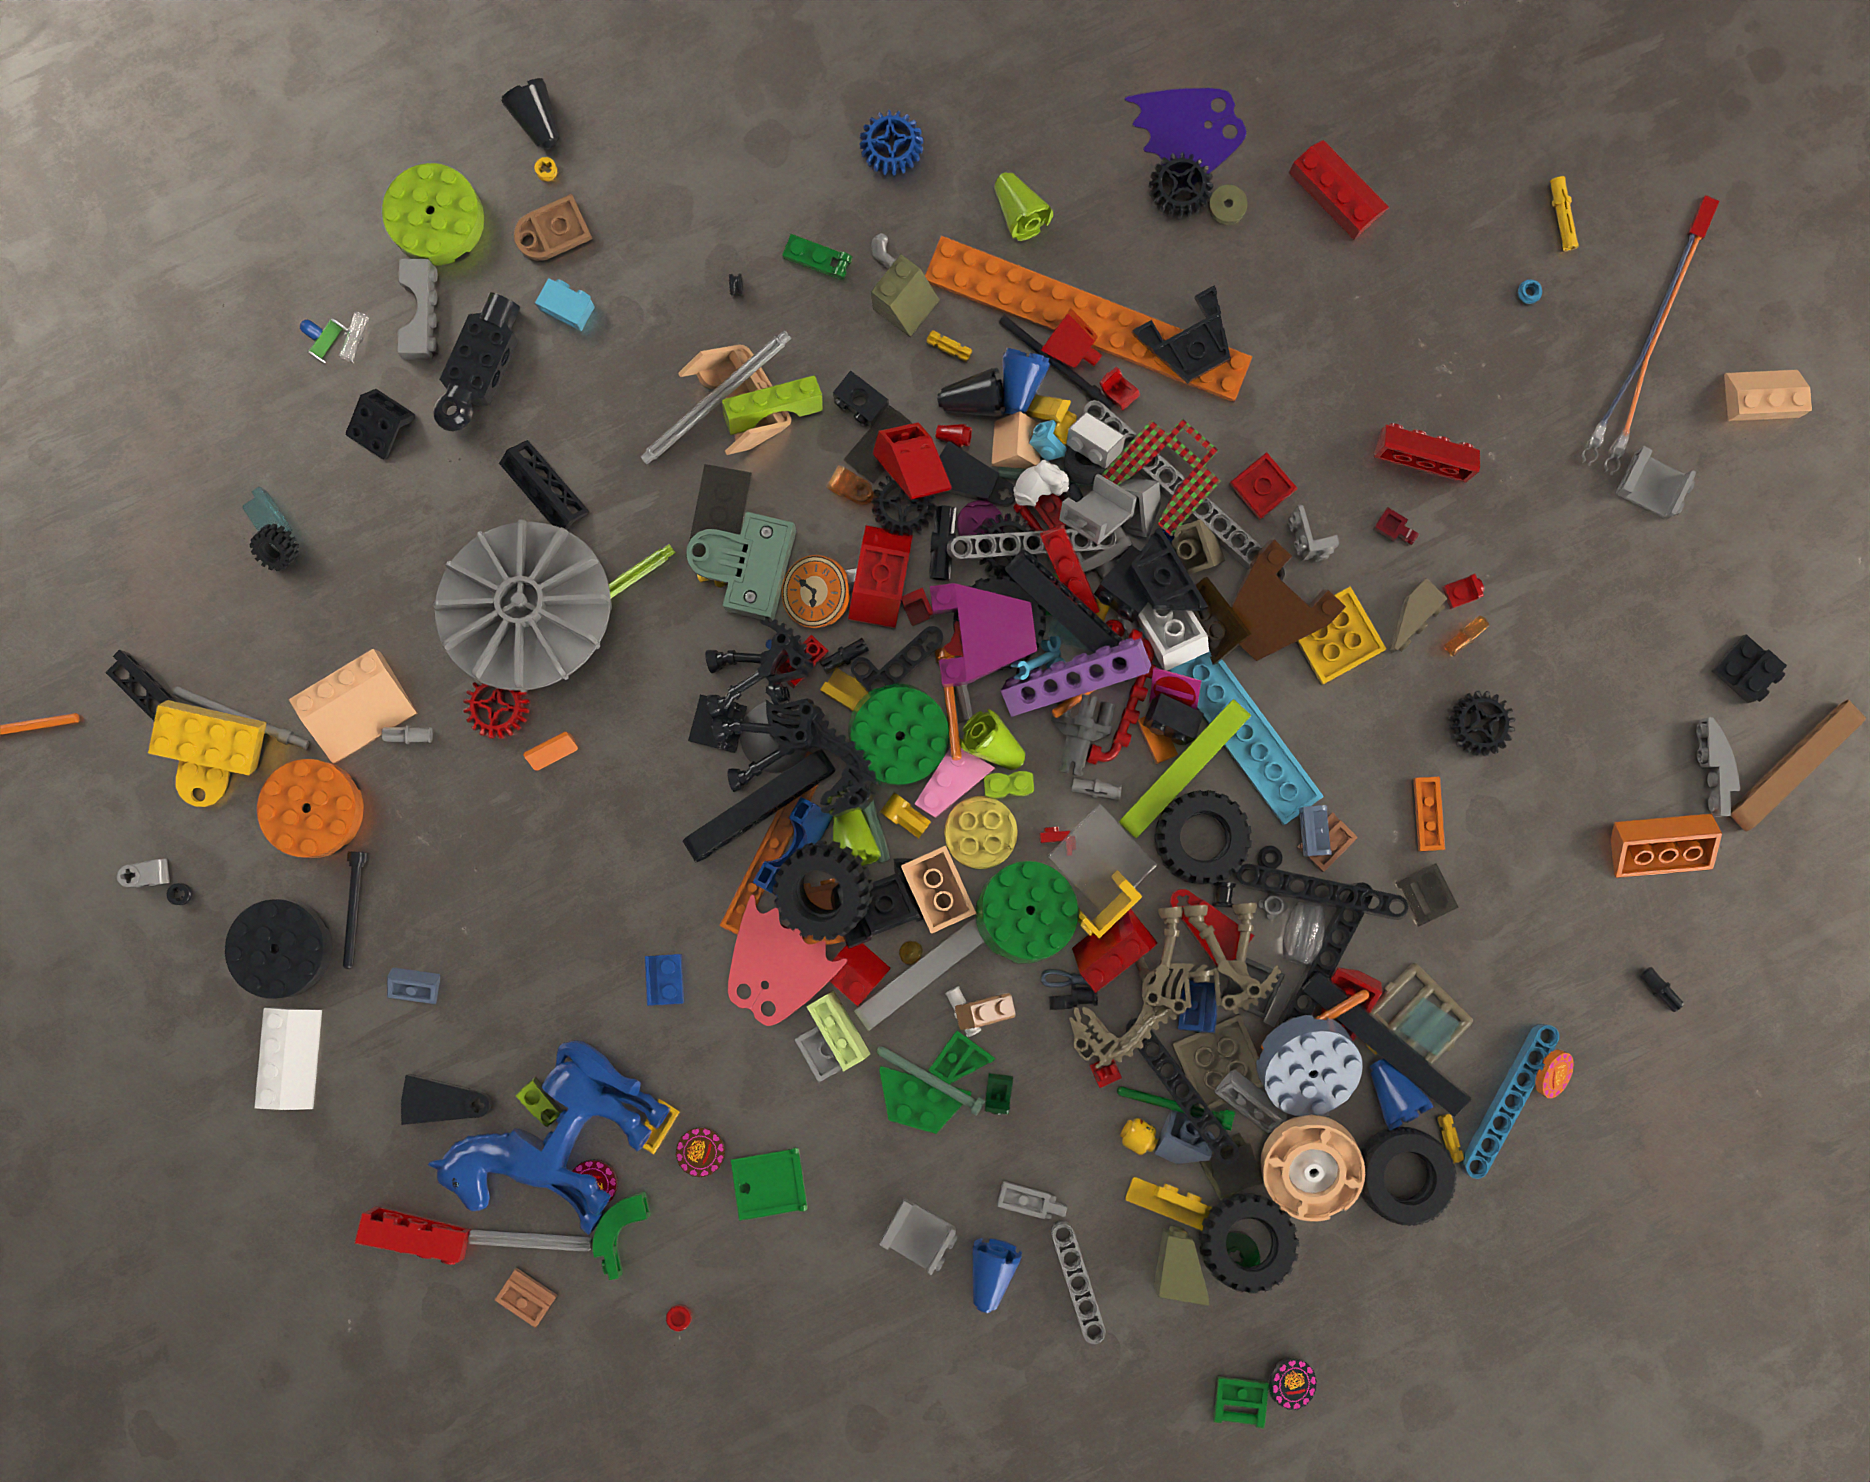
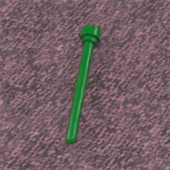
M1123 1086L1117 1089L1119 1096L1184 1113L1175 1100ZM1193 1106L1191 1109L1192 1116L1201 1118L1204 1115V1108ZM1228 1109L1225 1111L1220 1110V1112L1212 1111L1225 1130L1231 1131L1235 1111Z

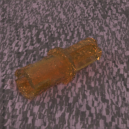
M1478 616L1468 626L1460 628L1459 633L1448 643L1444 644V648L1450 655L1455 656L1466 645L1474 643V639L1489 627L1488 621L1484 617Z

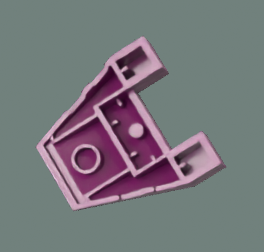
M956 583L930 586L933 615L958 612L963 657L939 660L942 688L970 684L985 675L991 674L1006 665L1037 652L1031 602Z

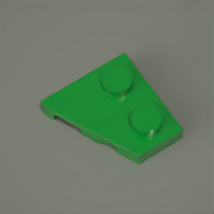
M956 1030L928 1071L942 1081L951 1084L984 1065L993 1062L995 1057Z

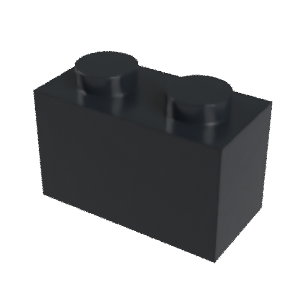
M1161 693L1151 700L1143 726L1150 728V731L1154 734L1171 738V741L1175 744L1187 745L1196 739L1204 713Z

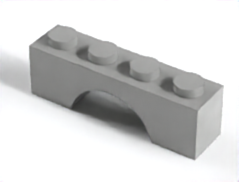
M399 259V283L405 290L414 293L418 302V309L414 319L408 325L398 329V354L403 359H432L433 352L436 351V339L433 337V328L437 326L436 315L433 314V305L437 304L434 282L437 281L438 274L437 268L434 267L429 259Z

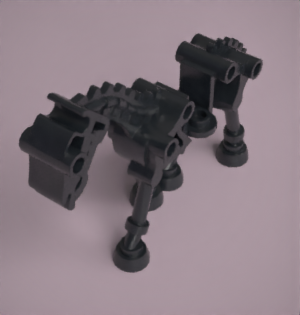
M765 617L760 623L777 632L772 638L770 650L764 651L761 654L737 653L735 650H728L724 654L717 650H706V663L711 674L721 670L723 666H726V663L729 665H736L737 662L761 664L757 672L735 686L731 685L727 689L728 693L726 696L720 697L714 694L707 696L708 710L713 718L711 721L712 732L716 742L719 743L726 740L733 732L735 734H743L744 731L770 734L779 743L777 750L758 762H751L746 771H741L738 768L728 769V782L733 792L744 788V785H748V782L755 775L758 777L763 773V769L783 756L791 755L795 750H808L815 746L831 751L847 764L841 774L842 778L830 791L828 790L823 794L820 804L826 807L821 808V812L840 817L857 809L864 810L873 802L876 794L870 790V784L873 783L881 786L882 783L876 778L875 771L869 769L872 762L863 758L865 751L855 749L856 742L854 741L845 742V735L841 734L837 737L835 735V728L828 729L829 721H822L825 714L819 706L814 705L813 700L806 698L787 703V701H790V692L788 687H783L781 683L808 677V673L812 671L814 666L812 660H810L812 655L804 651L807 648V644H801L800 640L802 637L800 635H793L794 629L789 628L786 630L785 623L778 625V620L774 619L772 622H769V618ZM788 655L789 663L796 671L775 675L777 666L783 657ZM763 678L768 680L766 694L772 700V703L766 700L768 724L744 722L742 719H735L734 722H730L729 720L725 721L718 718L723 715L724 711H728L729 706L735 699L738 700L742 696L741 693ZM778 713H783L793 717H800V719H784L778 716ZM779 722H780V723H783V724H786V725H789V726H795V727H798V728H797V729L787 728V727H785L784 725L779 724ZM833 797H839L836 799L835 804L830 805L832 804Z

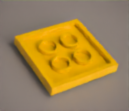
M1351 586L1334 595L1346 608L1330 625L1297 641L1321 685L1387 650Z

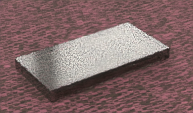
M704 464L689 542L694 535L706 529H717L738 535L741 534L752 472ZM697 545L693 549L695 557H702L706 553V548L703 545Z

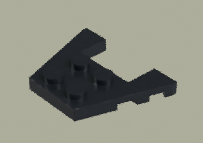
M1215 285L1195 295L1194 298L1205 319L1164 341L1152 320L1132 330V334L1186 383L1197 379L1229 361L1231 358L1225 329L1222 324L1221 309L1218 304Z

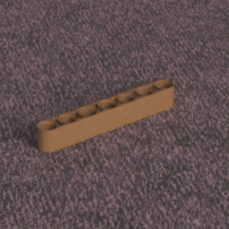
M1849 699L1843 701L1731 808L1730 817L1745 832L1754 828L1866 720V716Z

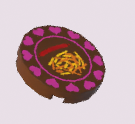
M696 1127L681 1136L676 1146V1158L678 1165L685 1173L693 1177H705L712 1175L721 1167L725 1159L726 1148L716 1131L707 1127Z

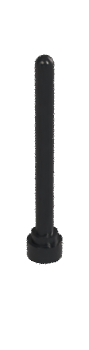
M348 851L347 861H349V866H351L343 957V967L345 969L353 967L361 868L364 867V863H367V852Z

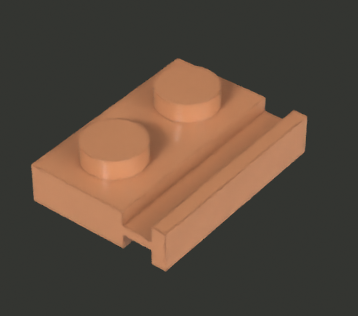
M1333 812L1327 816L1332 855L1307 856L1321 872H1324L1358 838ZM1301 842L1297 846V848L1303 852V846Z
M516 1268L495 1298V1301L536 1328L558 1295Z

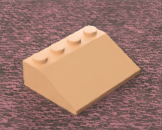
M371 649L289 699L302 723L333 764L380 737L384 727H396L418 714L383 654L375 649Z

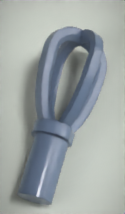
M1047 969L1041 974V983L1047 987H1065L1076 984L1089 985L1082 975H1077L1076 973L1070 974L1061 970ZM1048 974L1066 976L1070 980L1049 983L1045 977Z

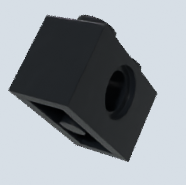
M851 370L833 391L834 403L843 411L847 409L854 414L853 418L863 426L867 424L872 427L889 406V400ZM858 396H862L866 399V402L859 406L855 405L853 400Z

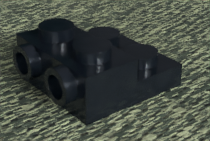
M1746 634L1736 642L1711 671L1743 700L1751 703L1756 700L1762 701L1770 693L1767 688L1772 682L1776 684L1786 675L1783 670L1787 665L1769 649L1764 650Z

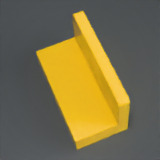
M838 668L834 670L828 682H825L820 689L821 693L851 711L868 693L855 678Z

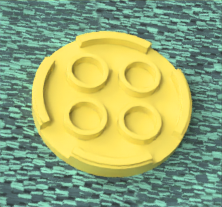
M974 796L961 801L948 815L944 829L945 842L952 856L961 864L973 869H988L1005 861L1013 851L1017 841V824L1011 811L997 799L986 796Z

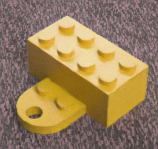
M167 700L157 706L148 753L179 760L176 773V789L179 796L188 804L196 807H206L216 803L224 795L228 787L230 772L250 775L257 769L267 722ZM194 788H201L205 791L204 800H198L193 796Z

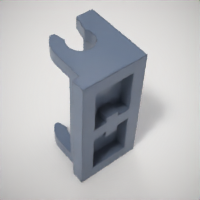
M1327 805L1300 807L1303 857L1332 855Z

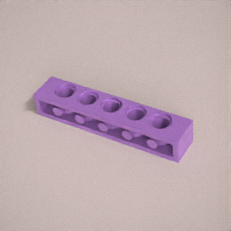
M1128 638L1121 641L1118 646L1112 648L1104 646L1097 649L1094 654L1087 656V653L1075 656L1073 661L1067 663L1058 661L1048 669H1034L1029 672V676L1024 680L1014 679V676L1010 677L1005 681L1006 683H1004L1000 691L1009 713L1013 717L1146 674L1150 670L1151 663L1141 638L1137 640ZM1122 657L1125 659L1126 664L1120 665L1114 658ZM1092 665H1100L1103 671H1094ZM1069 672L1078 673L1080 679L1071 678ZM1052 679L1058 686L1052 687L1048 685L1046 680ZM1024 687H1031L1035 693H1027Z

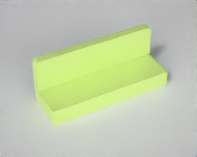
M834 990L806 1006L843 1071L870 1055L867 1046Z

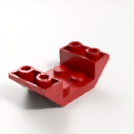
M865 526L848 620L896 628L913 535L909 536L908 533L903 532V536H900L899 531H894L892 534L889 532V529Z

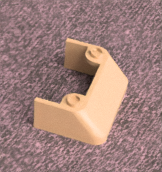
M741 344L700 351L678 374L680 377L696 374L701 385L709 389H716L753 356V353L748 347ZM760 367L726 398L772 387V384ZM780 411L772 413L761 419L754 429L734 434L735 442L725 450L726 454L750 450L783 431L791 424L789 412Z

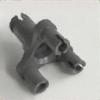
M1082 694L1078 716L1075 715V718H1072L1070 716L1071 709L1059 718H1055L1052 714L1051 721L1064 735H1067L1061 758L1062 766L1059 767L1058 771L1069 773L1070 764L1074 762L1072 774L1077 776L1083 775L1082 768L1085 767L1090 742L1111 735L1113 726L1110 725L1114 708L1116 707L1115 704L1101 701L1097 722H1094L1092 718L1098 698L1092 696L1089 706H1087L1089 695ZM1065 700L1059 701V702L1057 703V706L1060 705V704H1061L1062 702H1064Z

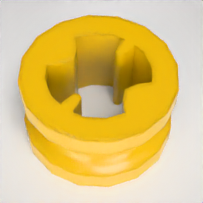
M542 157L536 161L534 166L535 172L540 180L547 182L556 177L557 167L551 158ZM543 165H545L546 167H549V168H550V172H549V173H547V172H545V171L542 172V168H541V167H542Z

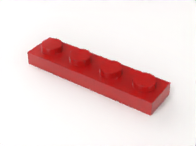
M1062 524L1040 533L1059 580L1094 613L1100 612L1099 605L1064 525Z

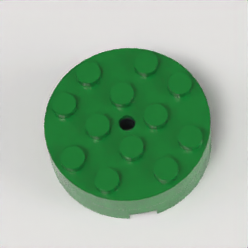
M893 683V685L873 689L858 702L850 717L848 737L849 742H856L855 749L865 751L863 758L872 762L869 769L875 771L876 778L879 781L903 785L925 778L938 767L948 747L949 728L942 709L926 692L912 685ZM901 731L899 736H895L897 732Z
M1034 861L1013 863L993 875L983 886L975 909L976 924L986 945L997 955L1000 954L1012 960V962L1021 964L1042 961L1063 949L1076 930L1079 913L1075 893L1066 878L1054 868Z

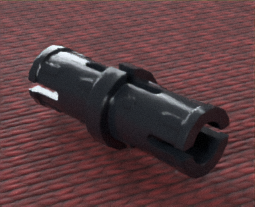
M859 638V640L844 648L841 646L834 654L823 660L821 659L819 662L822 668L824 667L825 673L828 674L843 664L848 665L851 663L850 660L868 652L869 649L864 644L863 638Z

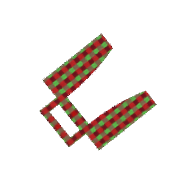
M1183 418L1169 434L1151 420L1102 473L1103 477L1119 485L1146 466L1166 445L1194 468L1193 471L1177 489L1158 522V525L1170 536L1175 533L1177 527L1181 526L1221 482L1220 479L1205 467L1219 450ZM1182 429L1208 450V453L1201 460L1175 438Z

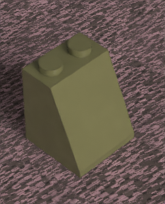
M900 254L871 291L873 310L909 337L914 334L940 301L921 269L902 254Z
M1170 1226L1169 1229L1163 1228L1153 1287L1155 1292L1161 1298L1209 1306L1210 1300L1193 1239L1188 1232L1184 1231L1185 1228Z

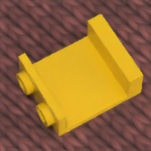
M1118 870L1111 878L1123 891L1099 915L1091 920L1078 907V922L1090 936L1094 933L1100 938L1142 898V895Z

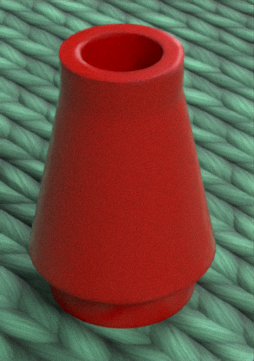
M966 424L938 425L936 428V439L946 442L950 441L961 448L969 446L971 443L972 427H967Z

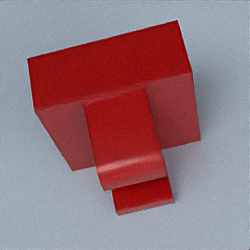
M1114 1059L1111 1060L1110 1065H1102L1099 1068L1095 1066L1100 1063V1060L1089 1065L1099 1088L1122 1078Z

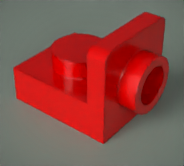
M1476 574L1442 587L1445 596L1448 598L1447 601L1450 609L1478 600L1484 596V585L1481 579L1477 578Z

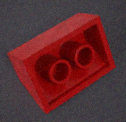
M1130 908L1100 938L1094 933L1091 936L1088 935L1072 947L1080 974L1096 993L1149 952L1158 942Z

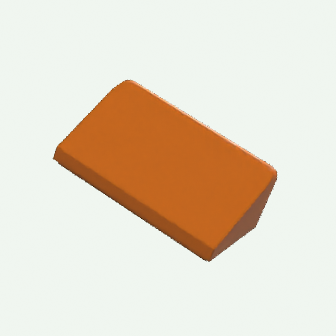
M1146 716L1138 719L1137 725L1156 765L1178 755L1171 738L1154 734L1150 731V728L1143 726Z
M564 731L524 752L523 756L532 768L538 771L577 751L578 746L571 733Z

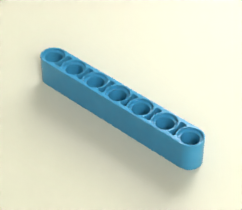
M1537 1024L1531 1029L1464 1153V1160L1460 1162V1168L1466 1175L1475 1179H1481L1488 1173L1535 1086L1537 1071L1539 1069L1543 1070L1545 1066L1542 1063L1544 1058L1554 1051L1559 1041V1032L1554 1026ZM1544 1029L1549 1032V1038L1545 1042L1540 1037ZM1535 1051L1538 1058L1535 1063L1531 1064L1529 1054ZM1523 1072L1526 1080L1524 1084L1519 1085L1517 1083V1076ZM1512 1094L1514 1103L1512 1106L1507 1107L1505 1099L1508 1095ZM1500 1116L1502 1118V1125L1495 1129L1493 1121L1496 1117ZM1485 1138H1489L1491 1142L1487 1150H1483L1481 1147V1143ZM1473 1160H1477L1479 1163V1167L1475 1172H1471L1469 1169L1470 1163Z

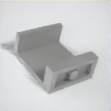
M1643 446L1635 452L1615 494L1665 519L1679 515L1685 505L1683 499L1686 493L1689 494L1695 485L1693 478L1696 472L1691 470L1684 474L1650 457L1653 450Z
M1097 474L1095 475L1093 490L1079 502H1075L1070 498L1062 502L1059 520L1099 544L1133 516L1137 497Z
M904 1198L881 1238L879 1245L887 1250L890 1247L927 1269V1273L932 1275L934 1270H940L946 1259L943 1257L947 1248L952 1249L958 1236L955 1235L956 1227Z

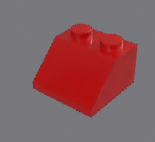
M862 943L850 949L846 945L832 962L841 959H847V962L830 982L856 1006H859L891 968L865 944Z

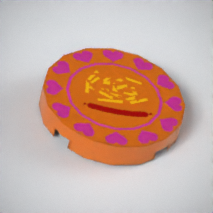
M1559 1049L1550 1052L1544 1058L1542 1063L1545 1066L1543 1070L1539 1069L1536 1074V1090L1546 1098L1558 1096L1569 1083L1573 1073V1057Z

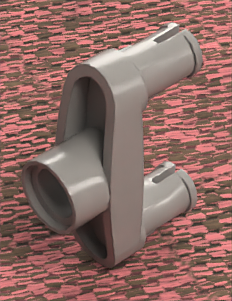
M1120 526L1114 531L1116 533V542L1111 548L1087 560L1083 559L1080 552H1076L1085 575L1097 571L1103 581L1117 563L1116 560L1126 552L1131 544L1133 545L1129 536H1125Z

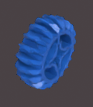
M888 110L887 116L884 117L879 112L878 120L871 117L869 119L871 125L865 124L863 126L865 132H861L860 139L862 141L859 143L860 149L863 150L861 152L862 157L867 158V165L874 164L875 172L882 168V174L884 175L887 174L888 170H891L893 176L896 175V170L898 169L904 174L905 166L912 169V161H919L918 154L923 152L921 145L924 143L923 137L920 136L921 129L916 128L917 122L915 120L909 122L908 114L901 118L899 110L895 116L891 115V111ZM894 128L902 130L908 136H905V134L897 133ZM887 129L885 134L877 136V139H874L880 131ZM890 135H892V141H894L893 151H891V145H889ZM906 147H909L903 155L896 157L899 151L906 150ZM875 150L885 152L889 158L879 155Z

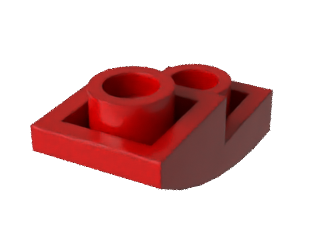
M811 634L803 643L807 644V648L804 650L805 653L812 655L810 660L814 664V669L829 650ZM788 658L777 669L776 673L779 675L796 671V669L791 667ZM804 678L786 682L794 689Z

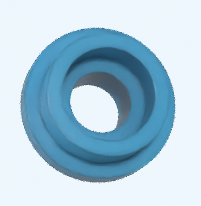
M1525 280L1518 287V297L1524 303L1533 304L1542 296V287L1535 280ZM1526 289H1530L1533 295H1527Z

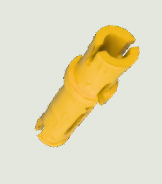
M1565 176L1551 179L1549 182L1554 199L1552 207L1556 209L1563 251L1576 249L1579 247L1570 206L1572 199L1568 196Z

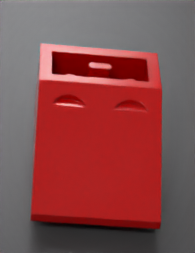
M919 422L878 432L873 455L911 500L951 490L952 486L932 437Z

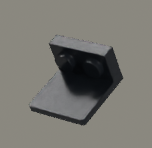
M374 389L360 395L345 434L381 459H386L399 428L411 423L415 414L378 389Z

